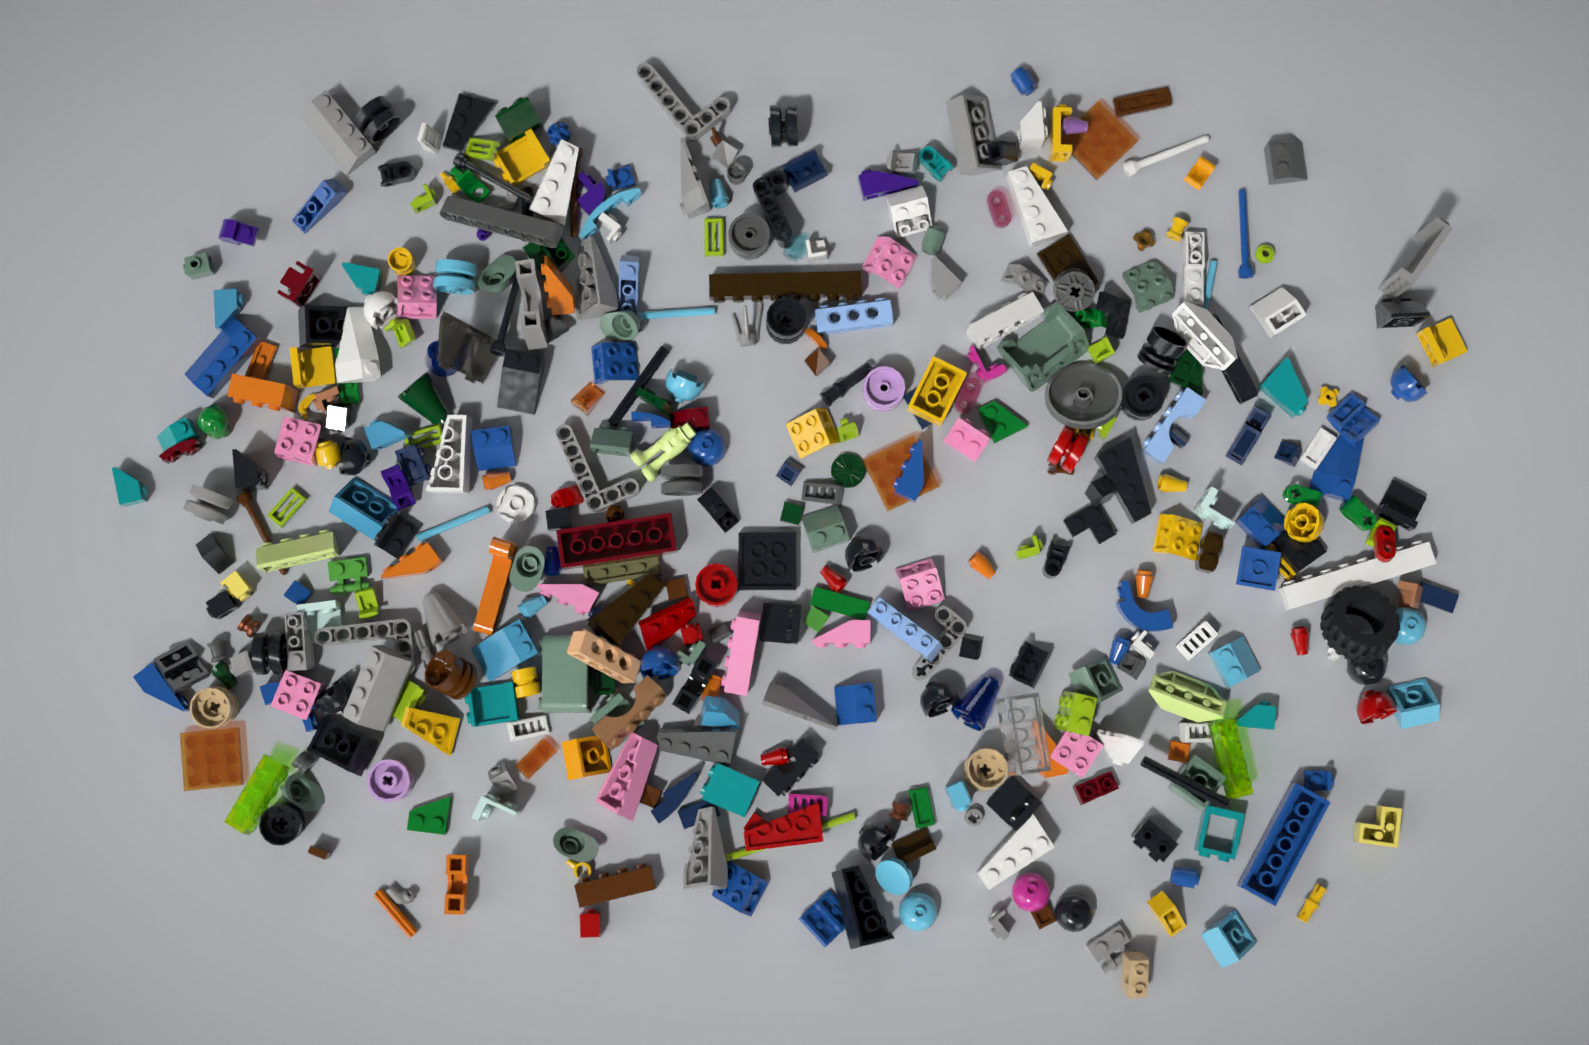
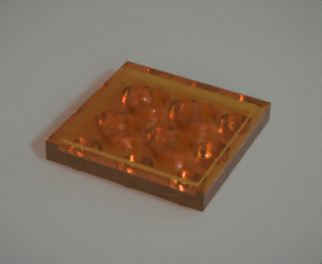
M1099 101L1080 118V120L1088 122L1086 133L1063 134L1061 136V144L1072 145L1071 155L1096 181L1138 142Z
M915 436L862 460L887 512L910 502L894 494L895 488H893L896 478H901L904 473L901 468L905 460L909 461L912 456L909 451L913 443H918ZM924 454V485L918 497L939 488Z
M240 727L180 733L184 791L244 785Z

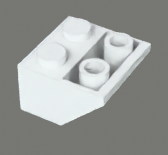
M1038 101L1020 121L1017 130L1018 150L1040 149L1043 142L1046 141L1048 136L1047 126H1044L1046 109L1042 107V101Z
M923 186L886 195L896 238L932 228L928 198Z
M1283 287L1249 307L1270 339L1299 322L1307 315L1297 299Z

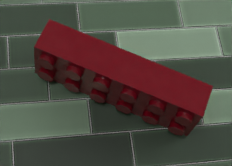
M671 513L556 530L561 568L563 570L678 553Z

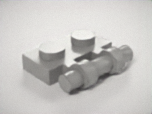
M1117 924L1086 945L1097 962L1105 959L1107 964L1101 967L1105 974L1110 970L1114 971L1118 968L1117 966L1122 963L1123 952H1137L1134 946L1128 950L1125 948L1124 945L1130 942V939L1120 924ZM1119 949L1122 954L1112 960L1110 954Z

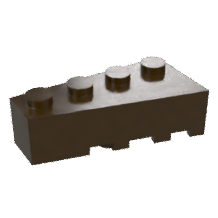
M652 572L592 617L588 622V626L610 643L620 646L664 590L667 583Z

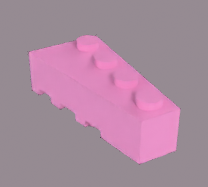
M739 610L737 617L732 619L731 629L734 630V635L729 637L728 648L731 649L730 656H726L725 667H728L727 675L723 674L721 686H725L724 692L744 696L748 694L753 667L752 663L756 651L755 646L759 634V623L762 617L761 613Z

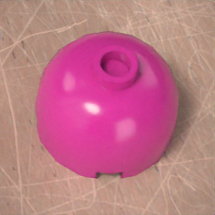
M1028 872L1021 874L1012 885L1014 902L1020 909L1026 912L1041 910L1050 899L1051 890L1049 883L1043 876L1037 873Z

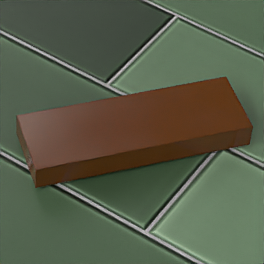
M1168 87L1113 98L1112 100L1116 118L1172 106Z

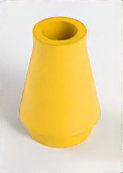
M1168 474L1160 475L1157 481V489L1161 490L1162 493L1185 492L1187 481Z

